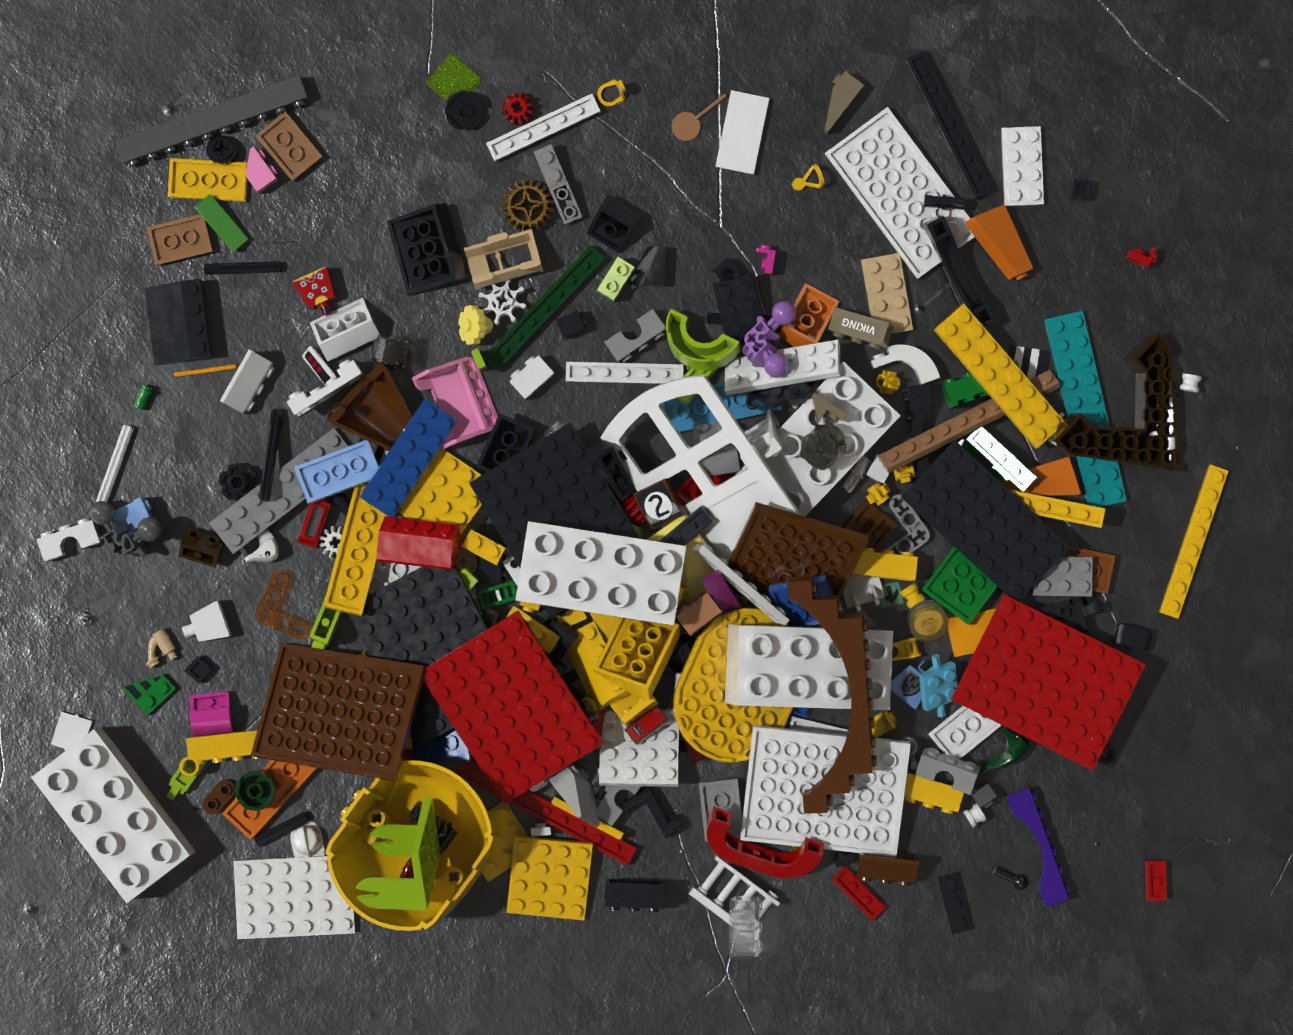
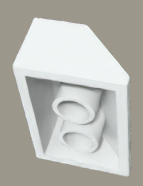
M363 297L310 322L318 345L327 362L380 337Z
M248 350L220 401L243 414L247 411L250 412L255 404L253 401L256 394L260 395L265 386L262 383L274 371L272 367L274 363Z

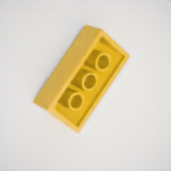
M593 621L576 630L575 632L579 636L569 648L567 654L586 693L594 699L599 710L630 695L631 693L594 672V668L606 645L595 622Z

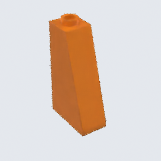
M1005 204L979 214L965 222L968 229L1008 280L1014 277L1019 280L1028 276L1027 272L1033 269V266Z
M1065 457L1031 468L1030 470L1038 478L1024 492L1040 496H1073L1081 494L1070 458ZM1010 479L1003 482L1009 490L1023 492Z

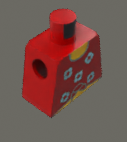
M326 266L292 281L310 309L318 307L322 316L333 312L329 301L335 299L336 296L330 273Z

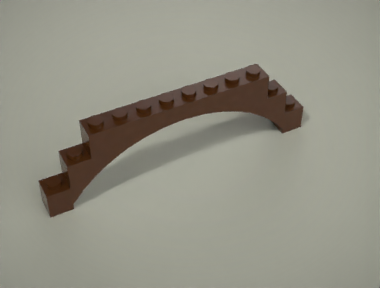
M790 577L787 581L789 601L796 602L808 611L829 634L844 662L850 685L851 718L842 751L824 777L811 789H805L803 793L804 814L828 813L829 808L833 806V797L829 794L850 793L852 787H855V776L851 774L873 773L874 767H877V755H873V748H876V737L872 736V729L875 728V719L871 717L870 709H873V697L869 696V690H872V678H868V671L871 670L870 658L867 659L866 652L869 651L870 645L869 639L865 637V632H868V620H864V614L840 615V613H843V602L839 601V595L815 596V594H818L817 582H814V577Z

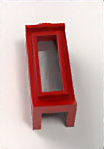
M328 498L310 504L297 540L298 543L318 548L320 536H322L332 504L328 503Z

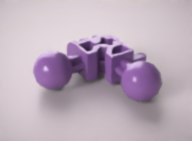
M780 301L774 305L772 318L768 322L762 316H758L757 324L747 332L744 338L743 354L747 356V359L754 367L764 365L765 372L774 378L785 375L789 366L787 358L782 354L776 353L778 351L776 347L769 343L770 341H776L780 337L776 332L780 325H789L796 318L797 311L795 306L788 301Z

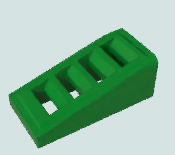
M514 580L477 591L482 610L516 600L517 588ZM506 586H510L513 597L509 598ZM500 588H503V592L505 595V599L503 600L499 592ZM493 590L496 592L497 602H494L491 592ZM488 592L490 604H487L484 593Z

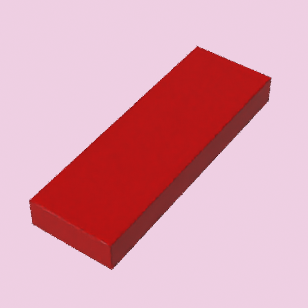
M845 865L831 878L872 921L886 908Z

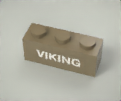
M835 307L828 330L833 332L834 337L840 339L849 337L851 342L862 345V342L869 343V347L880 350L881 347L887 349L894 326L885 321Z

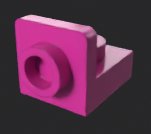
M761 245V248H756V253L767 255V258L762 260L761 269L765 270V275L772 276L776 251L772 250L773 247Z

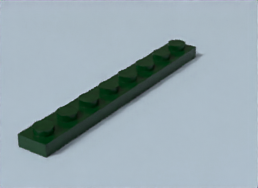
M590 245L483 359L498 372L593 273L605 258Z

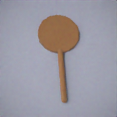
M723 94L697 116L689 112H682L676 115L671 124L674 136L682 141L694 139L700 131L698 119L726 98L727 95Z

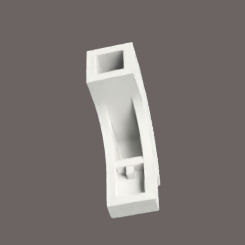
M909 345L888 346L886 349L888 355L885 356L884 353L873 356L874 360L870 362L872 369L892 362H904L913 368L920 385L940 378L931 358L922 350Z

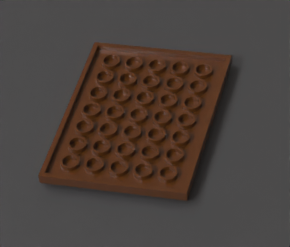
M281 643L251 755L257 758L397 782L426 667Z

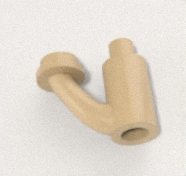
M164 628L154 633L149 641L148 662L146 665L150 668L160 663L159 656L155 657L157 645L164 655H168L170 660L177 657L174 652L176 648Z

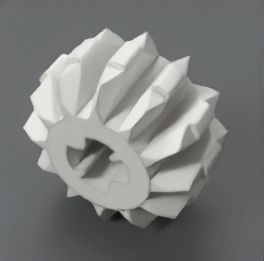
M331 526L332 533L325 529L324 533L327 535V538L320 536V539L325 540V543H321L319 546L327 547L323 554L331 551L329 558H333L335 552L337 555L338 548H335V545H331V542L334 541V537H337V540H341L343 530L341 526L338 528L337 533L335 526Z

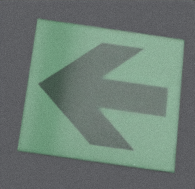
M899 581L882 585L885 595L884 598H880L882 608L904 603L899 593L901 591Z

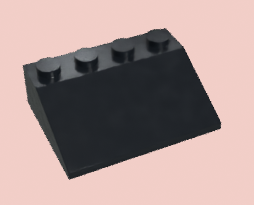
M447 203L433 204L387 221L407 296L467 279Z
M192 279L144 288L154 365L213 358L203 280Z

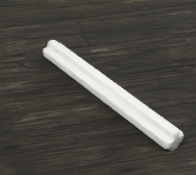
M123 425L96 502H108L134 430L131 426Z

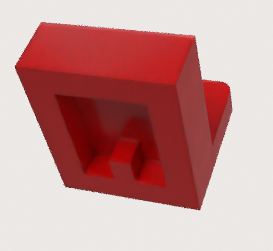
M1153 247L1147 257L1145 252L1139 249H1131L1128 251L1125 259L1146 269L1149 265H1154L1158 257L1155 254L1157 249Z

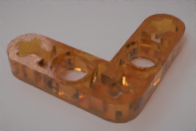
M277 570L272 574L255 613L256 619L260 623L294 638L303 639L309 634V626L305 622L277 610L289 583L288 573L283 570ZM282 573L284 574L285 582L279 584L278 587L282 588L280 592L276 588H271V584L276 586L278 580L275 579V576H280ZM270 591H275L278 595V599L273 603L267 599V594ZM263 603L274 606L273 610L271 608L268 609L267 614L270 617L262 620V616L259 613L260 611H265L267 607L263 606ZM280 617H285L288 620V625L285 628H280L277 625V620ZM292 620L295 621V623L293 624L294 626H304L303 629L306 631L305 634L301 633L300 636H298V631L294 629H291V632H288V629L291 627Z

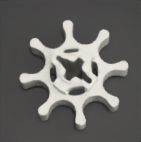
M511 279L506 280L503 287L491 284L493 291L488 295L479 293L480 299L489 301L488 307L482 309L484 315L488 312L496 313L494 320L496 326H499L500 318L505 315L511 318L512 323H516L513 311L516 308L527 309L526 304L517 302L518 295L525 293L524 288L520 287L516 291L510 290ZM505 296L507 302H503L501 305L499 300L502 301Z

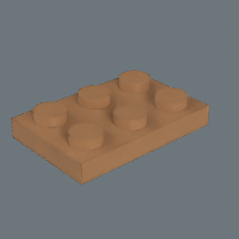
M286 111L255 135L292 181L296 180L323 158Z
M200 214L146 227L156 266L213 252L206 221Z

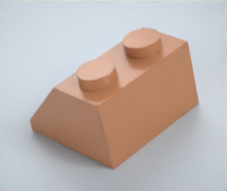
M700 593L693 599V604L689 607L686 604L677 611V619L691 637L722 614V611L708 593L705 595Z

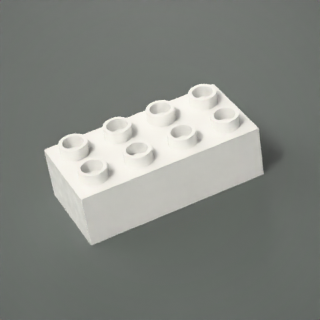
M844 361L840 364V376L827 378L816 390L819 396L848 414L844 421H834L828 417L829 413L826 411L817 424L812 398H809L777 431V436L782 443L780 453L775 457H769L764 460L802 516H806L901 416ZM744 465V467L737 474L748 469L747 466Z
M528 521L516 601L674 626L686 546Z
M728 624L725 703L743 706L851 709V692L845 665L837 647L824 628ZM868 629V632H865V637L869 639L870 645L869 651H866L867 659L870 658L871 670L868 671V678H872V690H869V696L873 697V709L870 710H890L893 631Z
M102 727L92 730L31 777L126 903L135 899L196 852Z

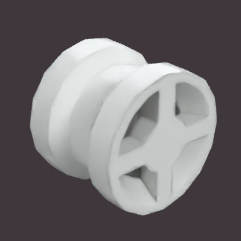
M1183 373V383L1180 385V390L1199 393L1198 384L1202 377Z
M977 803L970 810L966 809L963 811L973 828L980 821H986Z

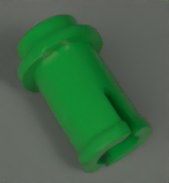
M142 384L141 387H138L139 393L133 406L145 410L150 395H153V388Z

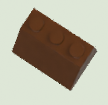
M858 853L855 875L860 877L861 881L871 882V879L874 878L879 879L880 883L891 884L892 880L899 881V885L910 886V883L916 882L919 860L912 857Z

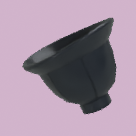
M681 634L668 661L669 667L675 673L682 672L696 641L694 637L688 634Z

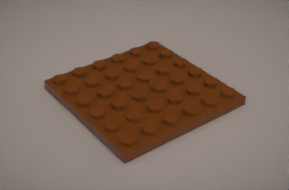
M755 502L730 555L728 567L731 570L735 569L743 575L742 579L746 583L750 582L757 587L756 591L761 596L764 594L771 599L772 602L770 604L773 606L775 605L769 593V585L785 583L790 577L826 575L833 594L839 595L840 598L868 543L869 536ZM726 580L734 594L745 597Z

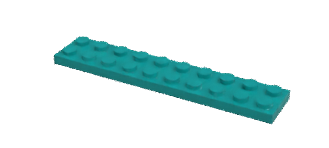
M1083 311L1045 319V327L1057 379L1060 383V392L1066 418L1071 413H1082L1093 427L1110 428ZM1075 456L1086 505L1103 507L1127 501L1118 462Z

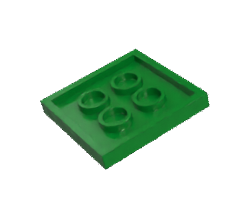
M953 547L921 591L969 626L997 586L961 552Z

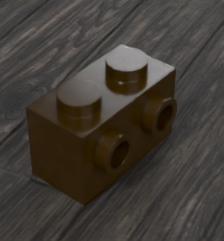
M187 527L180 543L178 557L216 568L223 552L224 542L218 536Z

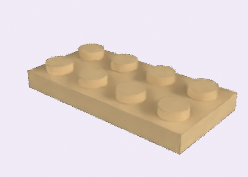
M899 253L862 259L861 265L871 318L892 324L894 326L892 334L912 331L913 326Z

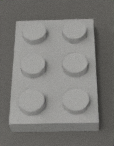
M1061 557L1032 587V595L1092 596L1093 557Z
M738 779L700 782L699 792L705 842H707L709 814L713 806L732 812L728 831L734 837L740 838L742 814Z

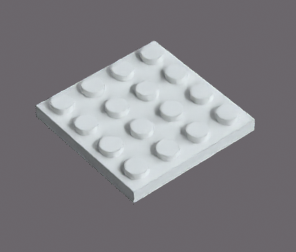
M612 708L601 709L605 710L602 733L604 744L601 745L599 785L678 787L679 728L673 713L674 709L662 710L670 721L656 733L648 736L639 745H636L624 729L627 727Z

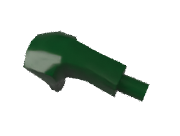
M1002 725L1001 729L1007 740V749L1000 756L988 760L989 763L981 767L980 771L985 775L991 770L997 771L1017 762L1026 753L1030 746L1029 742L1023 736Z

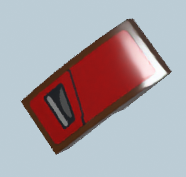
M656 705L624 730L633 742L639 745L670 720L660 707Z

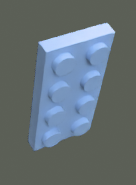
M364 440L295 466L294 469L307 503L311 504L369 482L378 469V465L369 442Z

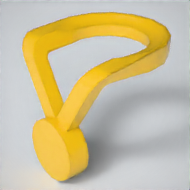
M615 79L603 84L597 92L598 101L607 107L624 102L623 92L626 91L624 84L621 80L617 81ZM616 85L619 89L620 97L613 102L604 101L601 97L602 90Z
M817 164L810 167L803 179L796 178L792 182V187L796 191H801L805 186L821 189L825 185L822 172ZM813 170L817 172L819 184L805 182Z

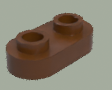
M220 781L205 797L202 804L205 812L216 814L228 803L235 794L236 786L232 781ZM223 786L228 787V793L222 792ZM210 801L215 802V808L209 806Z

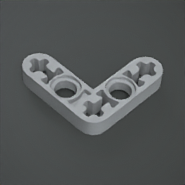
M894 495L889 500V507L908 534L885 550L894 551L892 548L895 546L897 552L902 555L899 545L902 541H907L910 543V550L908 552L912 553L929 540L930 533L913 508L901 498L902 495ZM895 498L897 500L902 499L901 506L904 509L906 507L909 508L901 516L898 514V512H901L899 507H893ZM906 514H912L915 517L912 525H907L904 522ZM917 530L920 532L925 531V539L916 540L915 542L918 545L914 547L913 542L908 536L911 535L914 538L918 535Z

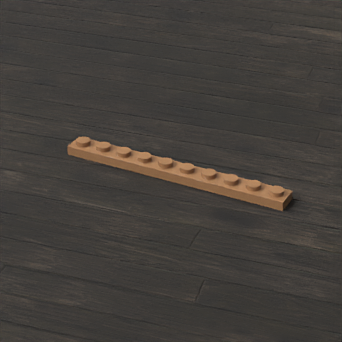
M1050 370L1030 379V382L1042 396L1060 388V383ZM990 399L878 455L879 461L886 471L890 473L1006 414L993 399Z

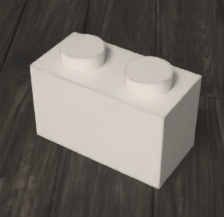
M539 355L536 358L534 356L529 358L525 362L526 367L523 370L517 369L510 376L512 379L509 382L525 400L554 375V372Z

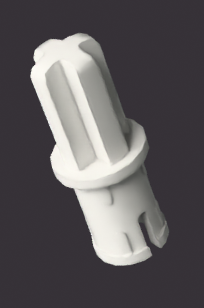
M862 456L856 466L850 470L851 473L843 483L842 489L851 493L859 480L864 478L863 475L872 464V461Z

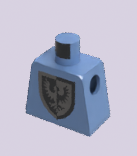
M924 661L916 669L908 664L891 679V691L913 709H916L922 700L919 674L927 671L931 666Z

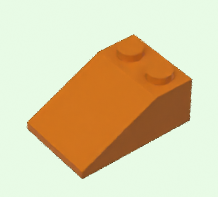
M805 283L794 303L797 311L796 318L791 324L782 325L778 333L780 335L778 339L793 347L818 343L833 315L835 307H837L840 301Z

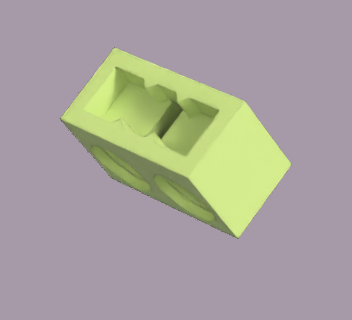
M617 257L598 287L597 292L614 302L635 267Z

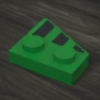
M164 674L122 687L147 715L177 689Z

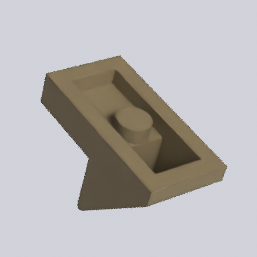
M815 392L811 396L817 424L826 411L829 413L828 417L836 422L839 420L844 421L848 415Z

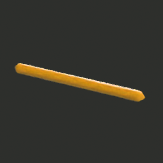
M233 364L175 372L173 375L180 377L236 369L238 366Z

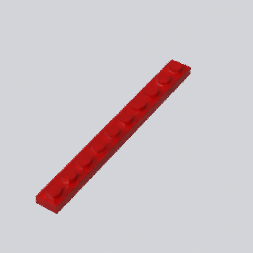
M460 762L455 774L499 797L476 762ZM529 790L508 802L582 842L593 843V848L627 866L637 849L631 844L617 839L558 808Z

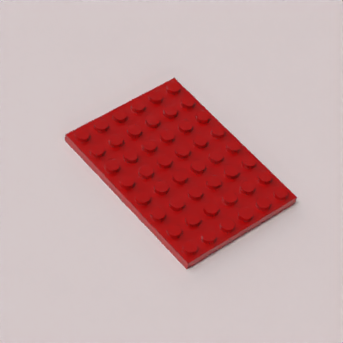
M1003 594L951 700L1093 771L1146 664Z
M519 610L425 668L423 681L503 804L604 744Z

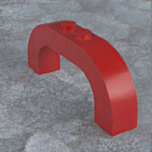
M713 806L709 814L707 826L708 844L719 857L733 864L773 877L794 878L812 871L823 857L824 843L805 837L797 850L788 853L776 852L731 835L728 829L731 824L732 812Z

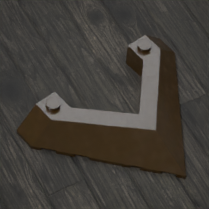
M1157 332L1136 346L1123 359L1136 374L1135 429L1093 427L1082 413H1071L1058 426L1053 439L1066 455L1182 471L1178 453L1180 452L1179 435H1177L1176 394H1174L1173 382L1175 381L1174 369L1171 365L1172 346L1162 334Z

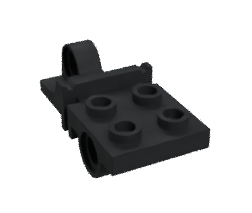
M1095 592L1092 593V596H1080L1035 609L1087 636L1090 633L1085 616L1103 611L1101 602L1097 601Z

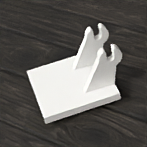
M851 575L843 590L847 608L855 606L858 612L862 611L861 604L874 601L876 606H879V599L885 597L880 579L875 577Z

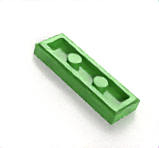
M210 194L194 207L232 252L248 240L245 234Z

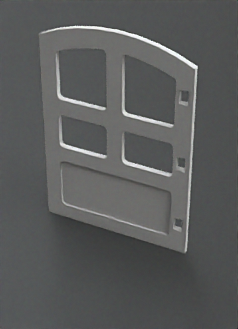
M706 375L688 376L671 380L642 393L615 416L600 437L614 448L637 492L665 478H670L682 470H687L702 491V495L683 505L686 515H691L701 505L705 508L714 521L702 530L700 535L706 544L714 550L713 554L718 558L722 557L727 562L755 502L801 515ZM699 394L722 426V430L693 447H689L662 409L660 403L681 396ZM643 413L649 414L676 453L674 458L648 473L642 472L621 442V437L628 427ZM732 443L749 468L720 485H715L700 464V460L725 445ZM620 449L626 456V459L624 461L617 453V451H619ZM669 522V523L663 525L662 528H664L665 526H667V525L670 524L671 522Z

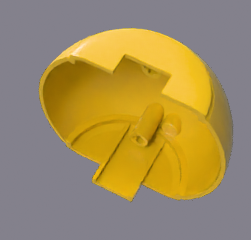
M408 760L402 761L397 782L376 778L368 789H359L355 793L353 803L350 806H346L341 813L342 818L340 820L343 824L329 841L325 854L328 855V869L337 891L356 913L366 920L388 929L414 931L432 928L459 904L484 869L493 850L495 838L493 837V829L488 812L482 800L466 781L442 766L430 762ZM424 797H432L435 814H440L441 819L446 818L447 824L452 822L451 827L458 831V834L440 857L428 910L376 909L364 905L357 899L358 896L379 893L355 889L356 885L360 881L371 877L400 878L403 867L411 857L390 856L378 852L371 846V843L392 842L393 840L369 836L371 831L380 825L386 824L416 825V821L409 824V814L418 801H421L423 804Z

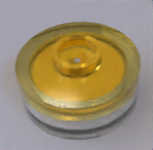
M921 601L915 604L907 614L908 627L912 635L920 641H934L940 638L948 628V617L943 607L936 601Z

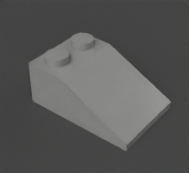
M572 763L547 778L579 819L595 827L600 825L593 785L588 780L589 775L582 768L579 770Z

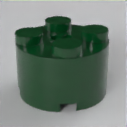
M254 770L244 774L238 780L235 787V795L245 809L259 811L273 803L277 795V785L275 779L269 773L262 770ZM256 785L261 790L257 795L252 791V788L256 787Z

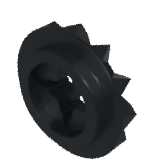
M216 136L206 146L208 159L212 160L214 164L220 163L223 165L227 162L230 163L233 158H236L238 151L235 141L228 136ZM221 145H223L224 150H226L224 151L223 156H221L219 152Z

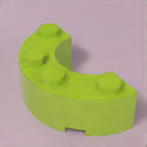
M670 309L666 320L667 340L673 355L684 365L697 370H714L730 363L741 351L740 342L723 333L718 339L710 343H700L693 340L687 333L689 328L688 317Z

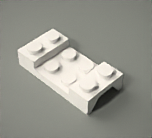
M348 359L339 364L340 368L337 372L340 378L335 376L326 382L327 386L324 388L317 387L310 392L311 396H308L304 391L299 392V390L289 396L290 400L286 402L294 415L301 416L357 381L364 374L357 362L354 360L349 361Z
M770 409L766 411L765 420L749 430L743 429L763 460L775 457L782 449V443L777 436L779 421ZM740 454V458L742 459V461L744 462V464L747 466V468H749L748 464L746 463V461L743 459V457H742L741 454Z

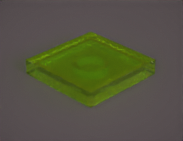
M450 53L425 83L446 101L451 94L459 90L470 92L481 79Z

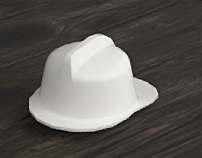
M309 820V822L291 831V844L295 857L324 856L322 833L316 823Z

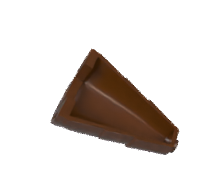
M379 362L371 367L370 373L363 374L333 407L335 411L328 414L327 420L338 428L379 445L386 451H390L412 416L388 369Z

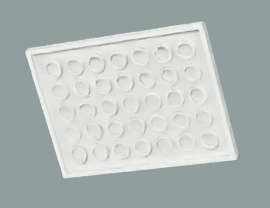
M753 725L740 840L800 847L805 837L824 843L823 849L896 857L911 743L909 741L876 738V748H873V755H877V767H874L873 773L851 774L855 776V787H852L850 793L829 794L833 797V806L829 808L828 813L804 814V790L811 789L830 770L842 751L847 735Z

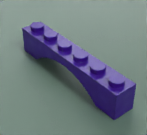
M1028 787L1005 794L1011 813L1029 826L1040 845L1043 867L1038 889L1044 906L1049 907L1069 900L1067 894H1070L1068 885L1063 883L1061 879L1063 875L1060 864L1056 865L1054 857H1057L1054 846H1050L1048 842L1050 834L1047 827L1043 828L1041 820H1044L1040 808H1036L1034 803L1037 801L1034 790L1030 791Z

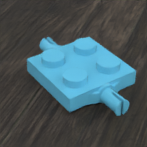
M934 654V656H931L932 667L919 674L922 707L926 711L937 708V716L943 717L946 716L944 706L953 701L951 698L958 686L956 664L952 661L940 664V655Z

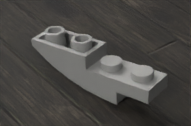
M552 144L533 151L564 225L581 218V212Z

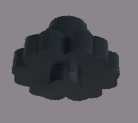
M240 463L229 465L227 471H223L220 474L218 483L223 486L221 493L226 499H235L237 502L259 485V482L255 480L257 473L250 466L243 467Z

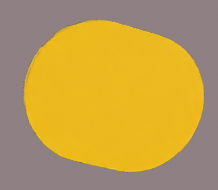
M741 608L721 614L702 630L694 643L674 692V715L681 734L696 751L717 761L739 762L749 760L753 725L784 728L793 707L743 706L725 703L728 624L779 626L760 609Z

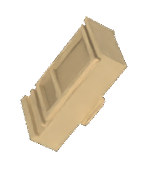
M532 229L508 235L505 232L489 236L487 242L464 248L475 290L537 271L543 272ZM528 244L532 260L503 269L499 252ZM496 253L495 257L498 259L500 270L491 273L486 256Z

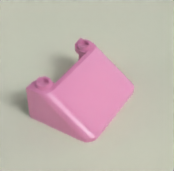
M464 357L433 367L412 377L414 385L418 390L426 391L430 389L437 407L457 420L440 446V451L492 431L498 416L481 372L472 357Z

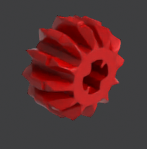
M512 92V99L508 95L505 96L508 103L501 102L503 107H507L502 109L501 113H508L504 117L506 121L512 117V125L515 124L516 119H518L519 125H522V118L527 122L529 121L526 114L533 115V111L529 109L534 107L533 103H528L530 101L529 96L523 99V92L519 94V97H517L516 92ZM516 104H520L522 109L521 112L518 110L519 113H515L514 108H512L514 105L516 107Z
M633 494L624 501L619 502L633 525L639 526L646 521Z

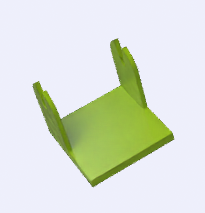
M424 797L417 825L386 824L380 825L371 831L369 836L393 840L392 842L371 843V846L378 852L390 856H411L415 879L371 877L360 881L355 889L379 893L358 896L357 899L364 905L376 909L428 910L441 856L432 797Z

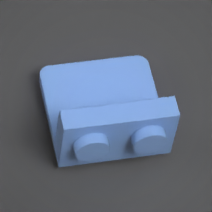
M139 497L133 500L134 502L115 510V518L113 520L117 526L125 524L129 532L137 528L143 518L152 517L150 512L152 510L151 505L144 497Z

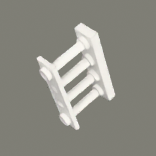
M716 855L714 858L719 862L702 886H698V888L693 886L689 894L752 941L756 936L754 926L772 903L776 906L780 904L777 900L779 896L771 890L766 892L731 866V862ZM726 867L734 873V876L719 896L711 900L706 896L708 894L707 891ZM740 879H742L750 887L733 910L727 912L722 908L723 902ZM758 891L766 898L750 920L743 924L738 920L739 914L754 893Z

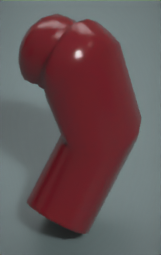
M411 857L403 867L400 878H414Z

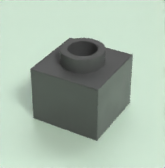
M988 783L983 784L971 793L978 806H984L985 808L995 802L994 798L997 797Z

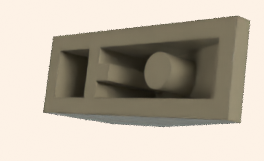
M846 71L843 75L839 73L833 80L835 85L832 89L824 129L825 133L831 130L864 86Z

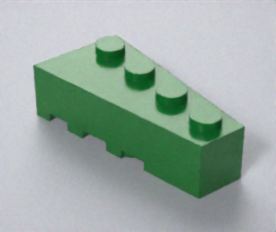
M1017 360L1013 361L1019 367ZM970 372L964 374L963 379L956 380V378L944 381L945 385L941 387L949 409L988 396L989 394Z

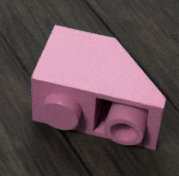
M253 146L249 152L246 177L260 194L278 181L275 177L278 173L272 165L268 166L265 163L266 156L261 149L256 150Z

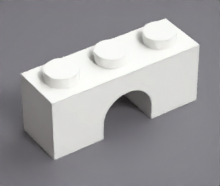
M85 518L77 521L78 525L71 527L68 524L60 527L59 532L52 533V531L40 534L41 538L36 540L44 562L65 556L64 542L69 537L76 538L81 549L102 543V539L99 540L101 536L97 524L93 520Z

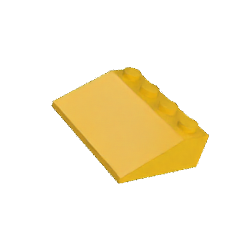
M619 617L594 668V672L629 693L650 700L681 636L679 624L675 623L674 626Z

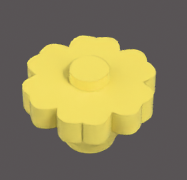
M477 305L465 306L464 312L460 313L458 324L460 326L459 335L461 340L466 341L467 345L480 344L481 338H484L493 329L491 318L485 316L483 310L479 309Z

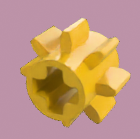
M883 370V374L878 375L876 386L880 388V393L893 395V391L899 389L900 379L896 377V372Z
M911 462L893 471L895 481L900 480L901 484L911 482L910 477H915Z
M878 481L867 489L869 495L866 498L870 504L876 502L879 506L890 498L887 493L891 490L886 483L881 485Z

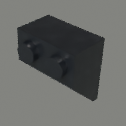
M608 194L599 207L586 234L620 253L642 214Z

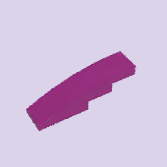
M719 570L701 579L712 599L722 611V614L743 608Z

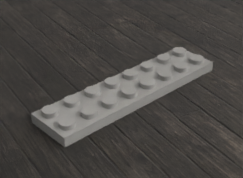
M334 428L274 473L269 502L260 501L259 492L261 484H259L209 524L234 555L306 499L295 472V466L349 446Z

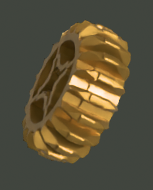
M525 179L522 180L523 186H519V183L515 182L516 189L514 190L513 187L509 186L508 189L512 193H504L508 200L501 201L502 204L507 205V207L501 208L502 212L508 211L503 216L504 219L511 217L508 224L512 225L515 222V230L520 225L522 226V232L526 231V227H529V230L532 229L533 232L532 226L536 225L537 230H540L539 223L541 222L546 226L547 223L544 218L551 219L547 212H554L553 208L548 207V205L554 204V201H547L552 196L551 193L544 194L547 191V187L545 186L540 190V182L536 186H533V180H530L529 185H526ZM523 191L522 201L512 205L514 197ZM528 191L536 192L543 201L531 200ZM526 196L529 203L533 204V207H530L531 210H529L530 215H528L526 208H522V205H525ZM544 207L541 215L533 220V211ZM512 211L524 212L527 221L519 220Z

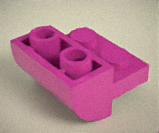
M229 691L189 695L190 723L194 737L233 733Z

